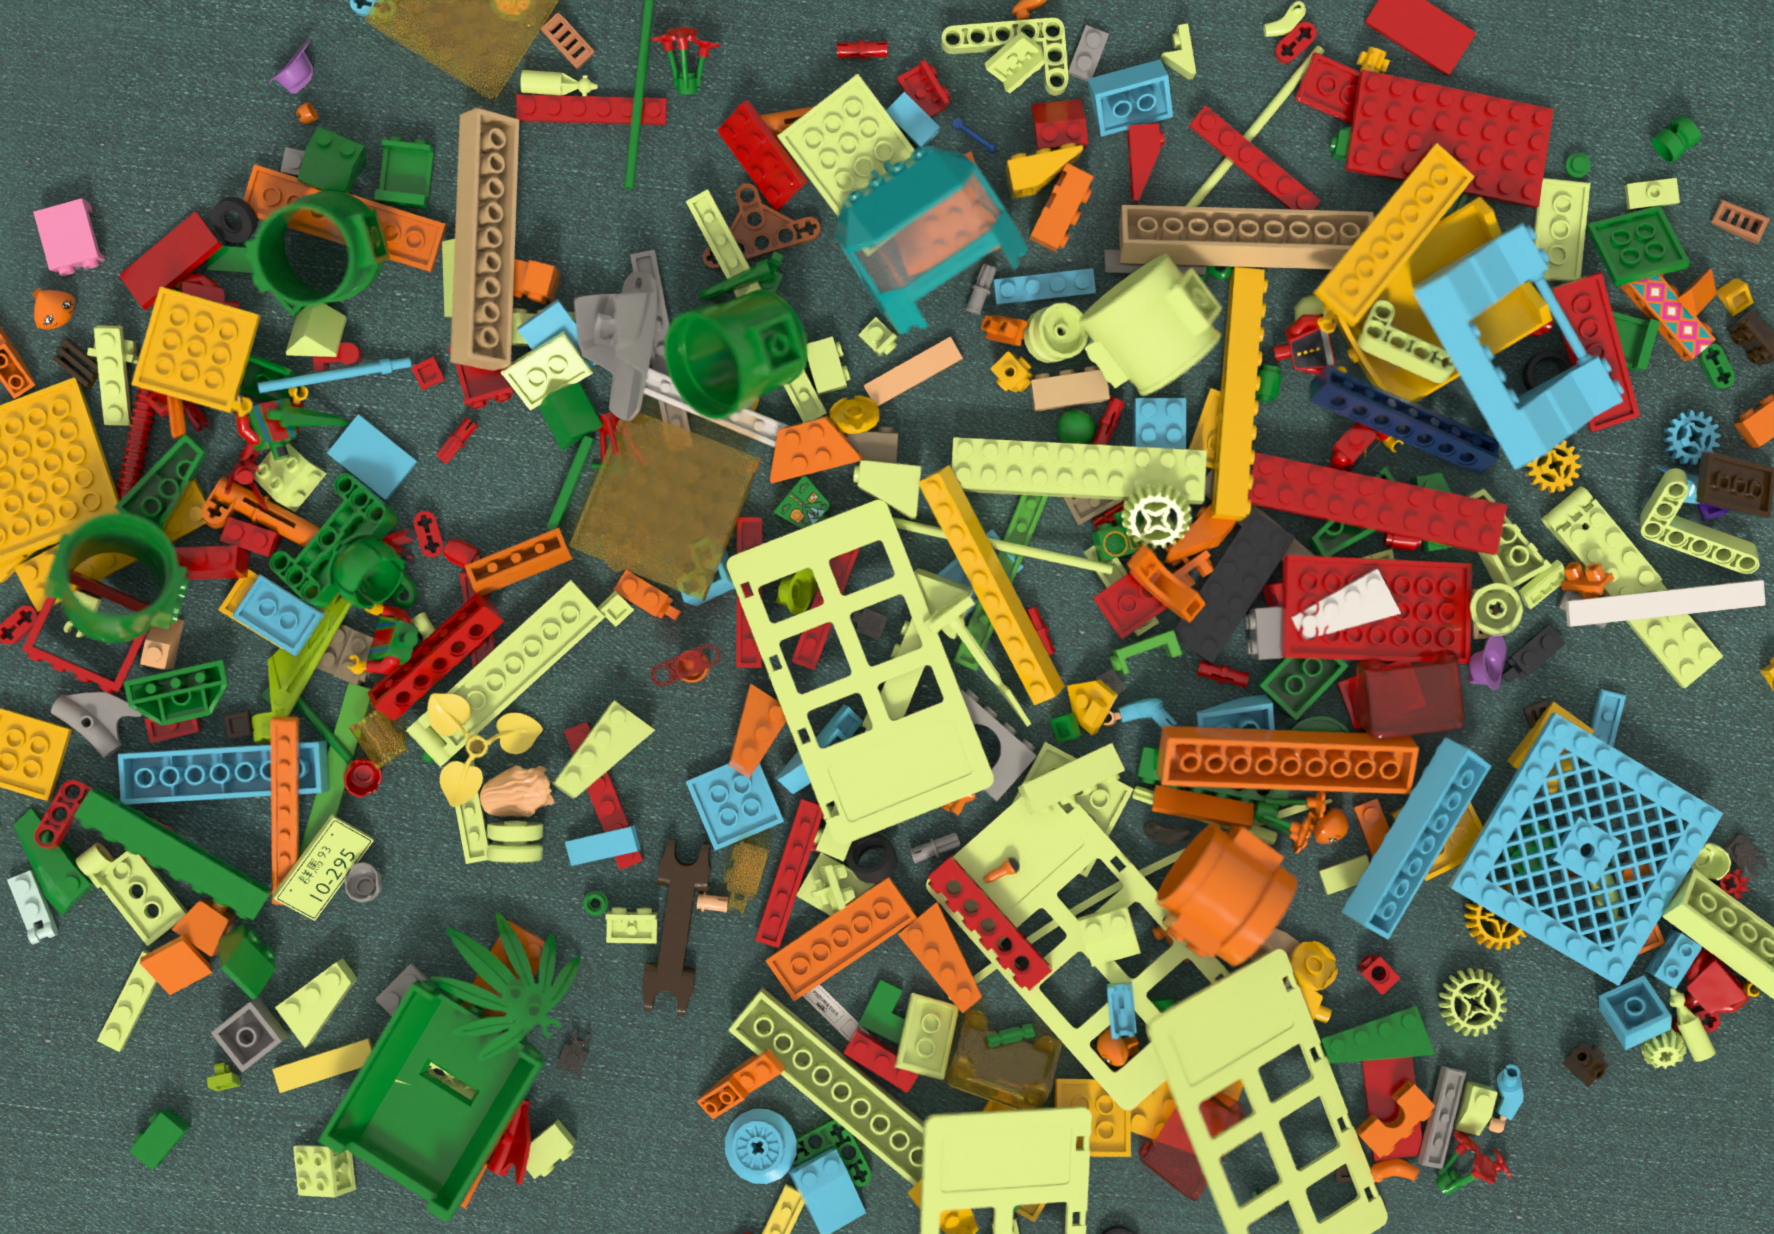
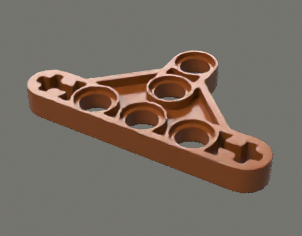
M742 184L737 189L736 198L740 211L730 230L736 242L745 247L744 257L747 261L771 254L774 251L777 252L804 244L819 237L821 226L817 219L805 217L794 221L762 204L759 193L752 184ZM750 189L754 192L755 196L751 202L741 200L740 195L743 190ZM758 213L761 215L762 221L758 226H751L748 223L747 219L750 214ZM806 223L817 227L813 230V235L803 232L800 233L802 239L797 240L794 226L798 225L799 230L805 229ZM787 229L793 233V238L790 242L783 243L779 240V233L782 230ZM759 237H766L769 240V246L765 250H759L755 247V240ZM710 247L706 248L703 252L705 265L712 270L721 269L719 263L713 264L712 261H707V258L711 257L710 253L712 250Z

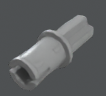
M987 264L982 266L976 284L972 285L973 292L965 308L967 311L977 315L981 314L986 296L991 293L989 289L996 273V268Z
M956 833L936 840L931 838L928 843L910 848V852L916 864L933 856L938 858L940 857L939 854L959 847L960 840Z

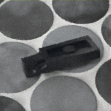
M1546 625L1509 656L1510 659L1507 661L1509 667L1503 671L1501 677L1505 682L1509 683L1517 676L1523 679L1563 647L1565 642L1550 625Z

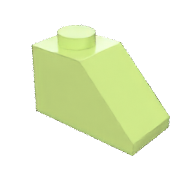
M1466 1080L1454 1129L1479 1136L1492 1117L1498 1092L1490 1086Z

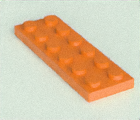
M889 876L846 904V908L837 910L766 958L765 961L792 1000L796 1001L916 920L918 916Z

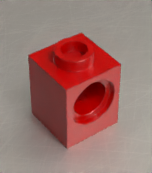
M1376 953L1365 956L1359 963L1361 966L1357 969L1381 995L1400 979L1394 970ZM1381 966L1382 974L1377 978H1373L1371 975L1373 968Z

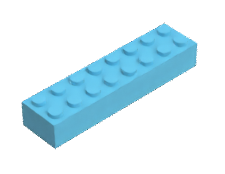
M1445 737L1443 742L1437 747L1431 762L1424 769L1418 784L1411 791L1405 806L1399 811L1390 831L1386 833L1377 853L1373 855L1367 870L1360 877L1352 895L1346 900L1342 913L1384 938L1389 939L1491 768V765L1469 749Z
M327 741L299 742V794L329 791ZM271 744L118 754L120 798L125 804L271 796Z

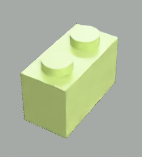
M833 337L808 343L807 358L818 396L846 388V381L850 380L847 366L841 367L839 357L843 356L840 342H834Z
M559 1119L531 1140L526 1169L534 1179L540 1174L545 1177L555 1168L553 1164L557 1160L561 1159L564 1161L574 1153L572 1148L577 1141Z

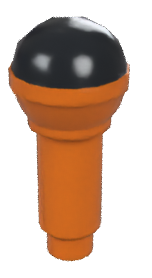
M1013 857L1007 858L1002 866L987 873L983 878L986 883H989L1005 875H1015L1020 869V864Z

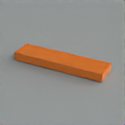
M1156 785L1154 788L1152 811L1227 826L1234 825L1251 830L1254 804Z

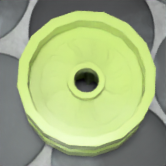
M1056 303L1031 314L1026 321L1028 324L1023 332L1024 342L1029 353L1037 360L1045 363L1059 362L1080 353L1088 339V333L1079 323V319L1083 314L1075 306L1067 303Z
M504 821L487 824V837L491 840L503 841L501 843H492L487 847V860L496 862H532L543 859V846L538 843L527 842L539 840L543 837L542 823Z

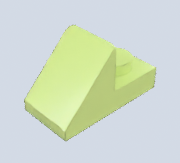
M1187 23L1178 25L1175 33L1172 34L1173 47L1178 49V51L1163 53L1160 60L1189 80L1194 78L1196 68Z

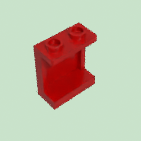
M449 346L448 349L451 356V346ZM455 363L466 406H472V409H480L486 407L489 401L496 400L497 403L510 400L511 395L517 394L502 375L501 369L493 371Z

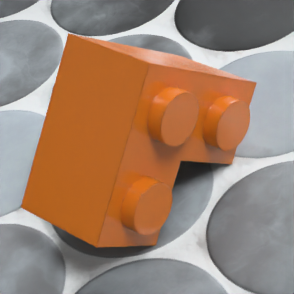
M514 259L513 297L522 298L523 294L535 303L546 305V301L553 303L561 273L554 266L532 260L525 262Z

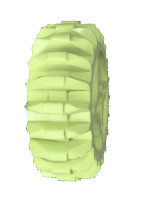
M1158 481L1156 488H1152L1151 484L1147 483L1146 490L1138 486L1137 494L1130 493V501L1124 502L1125 510L1122 511V517L1124 518L1123 527L1127 528L1128 536L1134 535L1133 541L1135 543L1142 540V546H1147L1148 543H1151L1152 548L1155 550L1157 544H1161L1165 549L1167 547L1166 542L1169 541L1175 545V537L1182 539L1184 537L1183 531H1188L1189 529L1187 522L1191 521V514H1189L1190 505L1185 504L1187 499L1185 495L1180 496L1178 488L1171 492L1170 484H1167L1165 488H1161V483ZM1171 506L1177 512L1174 522L1167 515ZM1139 509L1145 516L1142 525L1139 524L1135 517Z
M1467 968L1465 976L1463 971L1458 970L1457 979L1450 975L1449 980L1452 983L1450 985L1443 983L1442 986L1447 989L1446 993L1439 992V996L1445 999V1001L1438 1002L1439 1007L1445 1008L1440 1014L1442 1017H1448L1445 1021L1448 1026L1453 1025V1030L1456 1032L1462 1029V1034L1468 1036L1471 1031L1472 1035L1476 1037L1479 1035V1029L1482 1033L1488 1034L1487 1026L1496 1029L1495 1019L1500 1022L1503 1021V1018L1498 1015L1499 1012L1504 1013L1507 1011L1505 1007L1501 1006L1502 1003L1507 1002V998L1500 996L1505 992V989L1498 987L1500 981L1496 978L1492 980V974L1489 972L1483 974V970L1478 968L1474 974L1473 969ZM1478 983L1477 986H1473L1468 992L1460 990L1467 984ZM1486 989L1490 993V1007H1487L1484 1003ZM1455 997H1458L1461 1001L1459 1009L1461 1013L1459 1016L1454 1007ZM1464 997L1473 998L1481 1008L1476 1005L1472 1006ZM1476 1013L1485 1014L1478 1020L1467 1021L1468 1018H1472Z

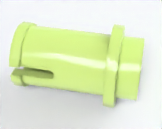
M425 612L412 619V623L418 627L419 633L423 637L422 642L436 630Z

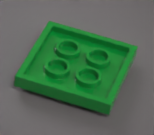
M1661 205L1588 223L1587 232L1614 286L1674 272L1689 266L1690 261Z

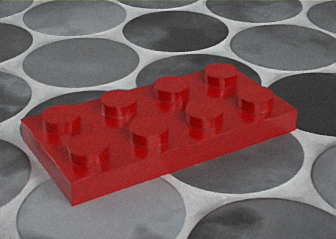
M749 100L741 103L717 130L775 211L782 209L808 182Z

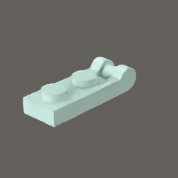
M30 870L8 879V884L26 926L29 941L32 944L41 942L44 937L51 938L58 935L57 926L34 871ZM42 920L44 926L39 929L36 922Z

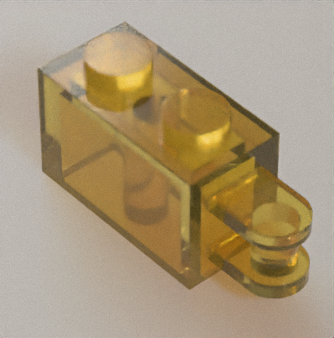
M743 839L740 845H734L731 858L735 859L732 869L727 868L723 881L728 883L726 890L732 891L727 910L733 908L739 910L740 914H744L749 897H756L770 852L769 847ZM735 894L745 895L744 901L735 899Z

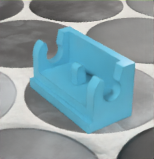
M905 92L886 110L896 126L918 148L925 147L938 134L940 126Z
M1132 982L1107 984L1112 1039H1119L1123 1035L1135 1036L1134 1033H1137Z

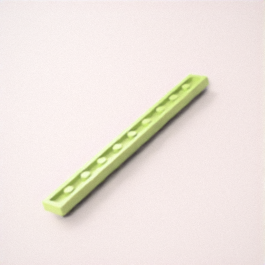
M707 189L687 200L686 203L726 278L728 279L749 269L750 266L710 191ZM756 282L734 290L736 297H739L749 292L760 290L761 287ZM805 370L794 382L784 385L803 422L817 419L827 413Z

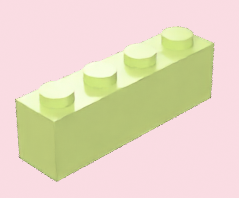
M1111 743L1019 786L1018 789L1030 814L1038 812L1039 816L1052 811L1051 805L1059 801L1063 806L1075 800L1074 794L1083 791L1084 795L1097 790V783L1105 780L1106 784L1120 779L1119 773L1125 771Z

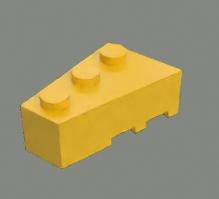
M922 1179L908 1192V1195L920 1210ZM971 1208L943 1210L940 1213L939 1228L946 1234H975L979 1230Z

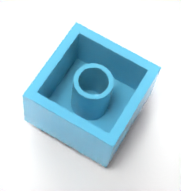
M1135 398L1133 400L1132 447L1186 449V398Z
M1645 975L1599 996V1010L1625 1050L1671 1030V1015Z

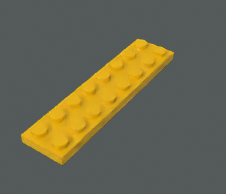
M1436 143L1314 291V294L1351 327L1354 326L1474 176Z
M194 478L163 532L171 544L207 525L202 516V508L207 499L196 478ZM58 545L15 568L37 612L41 611L47 598L45 596L46 579ZM102 553L86 559L75 568V571L101 581L139 560L122 553ZM70 583L73 592H75V590H84L83 588H80ZM56 599L54 605L61 602L62 600Z

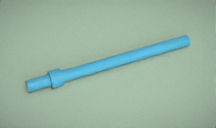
M410 357L390 360L389 358L380 359L378 363L258 383L259 393L379 372L381 374L392 373V370L411 367Z

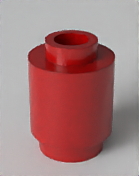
M1383 533V545L1389 546L1390 549L1415 551L1416 547L1421 545L1422 540Z
M451 538L443 551V556L447 557V561L465 569V565L482 559V555L479 554V548L459 538L457 540Z

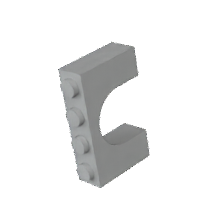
M960 689L972 723L989 727L998 737L1000 752L996 762L991 767L994 781L989 788L984 789L998 801L1037 757L1033 753L1036 748L1025 738L1022 742L1014 736L1017 731L1007 722L1001 725L995 719L998 714L990 707L986 706L983 709L976 703L979 698L969 689L966 692Z

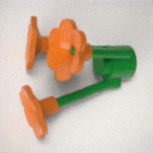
M1317 791L1315 797H1306V799H1272L1265 797L1264 802L1258 800L1253 820H1257L1259 823L1266 824L1287 834L1288 838L1294 840L1292 843L1293 852L1298 854L1308 843V838L1312 832L1309 826L1312 817L1308 816L1302 824L1290 823L1276 818L1278 808H1275L1274 805H1306V807H1315L1318 818H1323V812H1325L1324 791Z

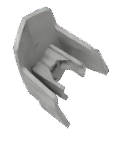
M648 271L632 272L626 278L620 294L587 295L574 299L578 344L582 356L612 373L609 410L615 416L625 421H631L640 411L653 345L657 313V282L654 274Z

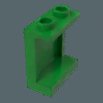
M389 137V140L382 139L383 158L379 190L375 189L374 200L380 204L429 209L436 150L425 140L415 139L414 143L404 142V139L400 137Z
M1612 311L1627 369L1636 372L1647 370L1660 321L1654 319L1642 320Z

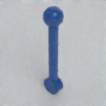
M956 118L953 120V127L955 129H961L987 147L989 153H994L997 150L995 144H989L964 126L961 119Z

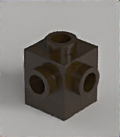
M1584 1042L1573 1048L1569 1057L1563 1062L1564 1066L1587 1087L1595 1080L1600 1079L1609 1066L1603 1059L1605 1054L1595 1045L1590 1048Z

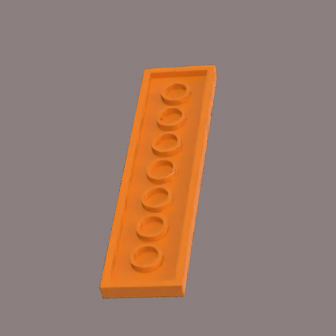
M254 164L243 200L253 208L257 219L265 221L278 209L289 206L303 196L321 191L298 182L297 177ZM354 196L364 202L371 210L376 209L385 234L386 246L390 256L389 260L433 273L447 228L446 224ZM301 208L293 215L287 225L289 229L348 247L340 228L330 218L318 211Z

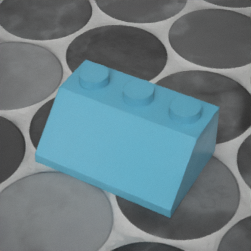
M1160 59L1088 79L1090 99L1101 137L1127 130L1129 125L1149 124L1173 117L1169 78Z

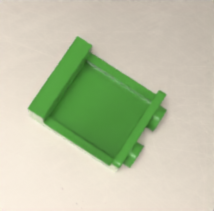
M1166 630L1111 650L1113 656L1109 658L1114 671H1119L1120 674L1125 675L1129 673L1125 662L1127 657L1161 645L1166 657L1173 658L1182 653L1174 630Z

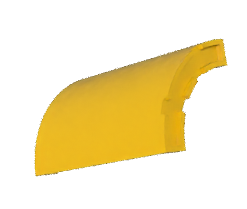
M1481 197L1442 219L1434 226L1354 326L1351 327L1328 305L1323 304L1326 313L1331 312L1334 315L1333 319L1337 322V327L1349 347V350H1347L1349 358L1354 364L1358 362L1372 385L1415 403L1460 376L1459 371L1455 367L1445 382H1433L1363 351L1358 346L1357 339L1373 305L1377 301L1385 300L1390 302L1395 309V314L1390 324L1391 327L1447 351L1414 295L1412 285L1502 234L1494 211ZM1528 281L1469 320L1468 323H1475L1481 334L1477 338L1481 346L1487 344L1494 356L1552 321L1548 303Z

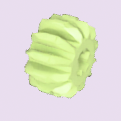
M1672 1028L1640 1043L1644 1060L1647 1064H1652L1655 1069L1660 1066L1666 1069L1669 1065L1676 1067V1062L1683 1061V1055L1686 1054V1047L1679 1032L1673 1031Z

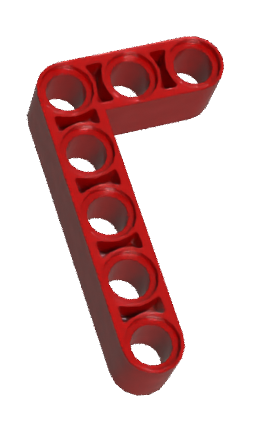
M76 780L65 782L35 831L34 840L36 844L48 850L57 848L76 817L74 815L89 791L93 788ZM74 786H78L80 788V795L75 799H70L68 796L69 790ZM65 808L67 810V817L63 821H57L55 818L56 812L59 809ZM158 822L159 824H161V825L165 826L166 828L170 829L171 831L175 832V831L172 830L170 827H168V826H166V825H164V824ZM47 831H53V841L49 844H44L42 841L43 834Z

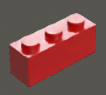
M237 545L174 548L177 566L187 568L185 577L190 578L189 580L248 577L249 553Z
M856 1027L844 1047V1054L906 1093L909 1092L919 1076L917 1073L894 1067L898 1052L859 1027Z

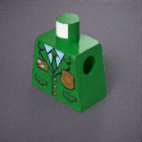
M804 475L775 509L774 513L803 529L829 519L826 513L832 506Z

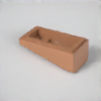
M559 12L541 28L542 33L576 69H579L595 53ZM560 24H562L563 26L554 35H552L551 33ZM568 31L570 35L560 43L558 40ZM576 39L578 42L567 51L565 48ZM583 47L585 50L574 59L572 55Z
M1722 200L1711 224L1758 245L1770 218ZM1728 209L1731 212L1726 222L1721 221L1725 210ZM1736 213L1740 215V217L1736 225L1734 226L1731 224V222ZM1744 218H1747L1749 222L1744 230L1740 227ZM1755 222L1759 225L1755 233H1752L1750 230Z

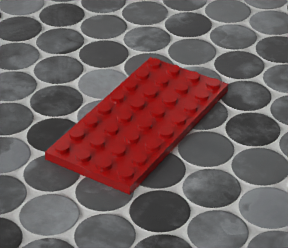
M1362 70L1359 74L1344 170L1404 182L1429 150L1437 143L1474 176L1461 194L1537 208L1540 202L1554 109Z
M1285 555L1283 559L1281 658L1469 664L1472 563ZM1371 570H1379L1401 614L1326 634L1329 628L1327 625L1321 636H1319V630L1316 627V635L1310 639L1303 637V626L1300 627L1299 631L1297 630L1292 617L1299 613L1308 616L1304 610L1314 604L1317 605V610L1312 616H1316L1320 608L1319 601L1332 593H1336L1342 587L1349 585L1352 581L1362 577Z

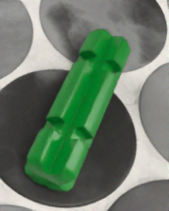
M1031 1023L1021 1025L1022 1028L1016 1026L1001 1030L999 1034H996V1032L986 1035V1041L989 1048L1000 1047L999 1044L1001 1043L1002 1045L1022 1041L1024 1037L1025 1040L1034 1038V1027Z

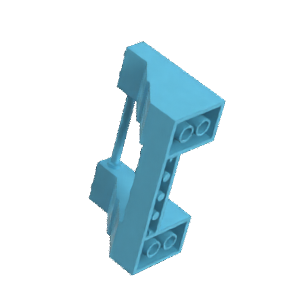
M1522 222L1412 285L1414 295L1515 470L1548 453L1592 418L1621 403L1623 400L1620 394L1624 393L1618 380L1612 381L1608 372L1612 370L1605 357L1599 359L1597 354L1591 356V354L1586 353L1543 277L1545 276L1544 271L1548 269L1546 262L1550 260L1543 248L1537 249L1533 241L1537 237L1531 226L1525 227ZM1530 280L1535 282L1542 297L1548 303L1550 311L1578 360L1576 361L1577 365L1516 397L1513 390L1507 391L1502 383L1507 379L1500 367L1494 369L1490 362L1494 357L1487 344L1481 346L1477 338L1481 334L1475 323L1469 324L1468 321L1522 283Z

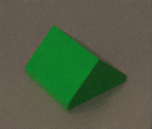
M250 354L239 391L265 402L284 398L291 400L288 392L289 388L259 393L258 383L300 376V373Z
M581 382L549 393L538 407L562 451L582 440L583 436H588L604 426Z

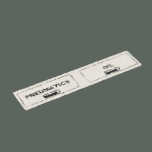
M820 984L803 995L847 1040L850 1039L856 1027L867 1032L862 1026L858 1025V1022Z

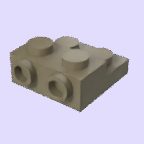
M341 623L316 668L354 685H361L362 682L367 681L370 673L364 670L361 674H354L347 668V666H354L356 664L349 657L356 655L363 662H367L374 636Z

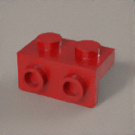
M924 59L920 61L917 67L897 77V82L903 92L932 118L948 108L950 94L944 85L940 86L936 79L938 75L933 65H928Z

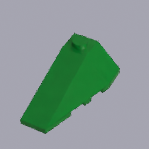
M31 808L13 826L45 898L61 915H64L95 885L80 870L76 863L78 856L63 840L57 848L50 850L36 844L34 834L43 818L34 808ZM47 831L42 836L44 844H49L54 839L53 831Z

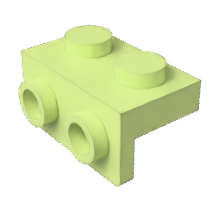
M1020 32L985 62V67L987 71L1003 82L1005 91L1011 93L1045 64V58L1041 46L1023 32Z
M613 907L612 911H608L605 914V919H607L606 943L657 944L658 912H652V908H637V912H627L625 907Z

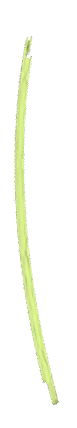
M1332 799L1325 800V804L1332 803ZM1295 805L1278 811L1276 818L1282 819L1315 807ZM1253 820V825H1256V826L1265 825V824L1259 823L1257 820ZM1185 849L1139 870V872L1145 877L1174 863ZM1119 881L1073 907L1070 911L1076 916L1097 902L1121 890L1123 887L1122 882ZM1053 920L1028 936L1027 940L1032 944L1059 925ZM993 963L974 976L977 983L997 969Z

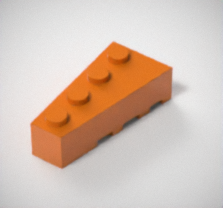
M936 902L898 935L959 1010L964 1013L982 998L983 994L939 902Z

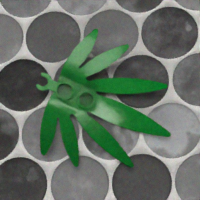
M500 912L495 913L500 938L520 980H517L495 955L475 940L452 928H447L446 931L467 963L485 982L499 992L502 998L464 981L437 976L430 978L431 982L464 1001L506 1013L505 1017L479 1019L452 1031V1034L456 1036H481L509 1029V1031L493 1039L481 1051L476 1059L477 1062L488 1060L507 1051L521 1041L537 1023L542 1027V1034L550 1039L552 1036L547 1032V1026L553 1024L559 1029L561 1024L556 1019H549L546 1014L566 994L580 964L579 956L572 959L560 971L553 986H550L555 970L556 946L553 933H549L540 958L539 983L535 984L524 948L516 933Z

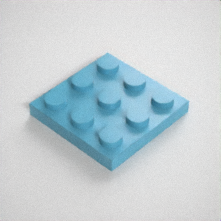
M760 763L750 778H747L726 764L686 781L715 851L784 822L782 813Z

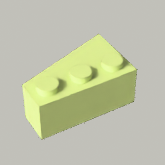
M342 958L275 1007L305 1048L313 1043L334 1010L353 986L357 977Z

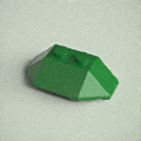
M224 660L124 682L128 706L161 726L212 715L229 685Z

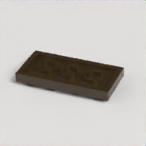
M1701 452L1696 503L1761 518L1771 517L1774 491L1773 467L1713 452Z

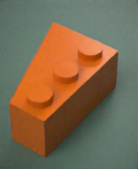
M1066 163L1029 239L1054 252L1057 251L1059 246L1064 248L1070 236L1066 231L1070 224L1075 226L1081 214L1077 210L1080 203L1086 204L1093 191L1088 187L1094 176Z
M750 684L746 693L728 764L747 778L751 777L787 721L780 702Z

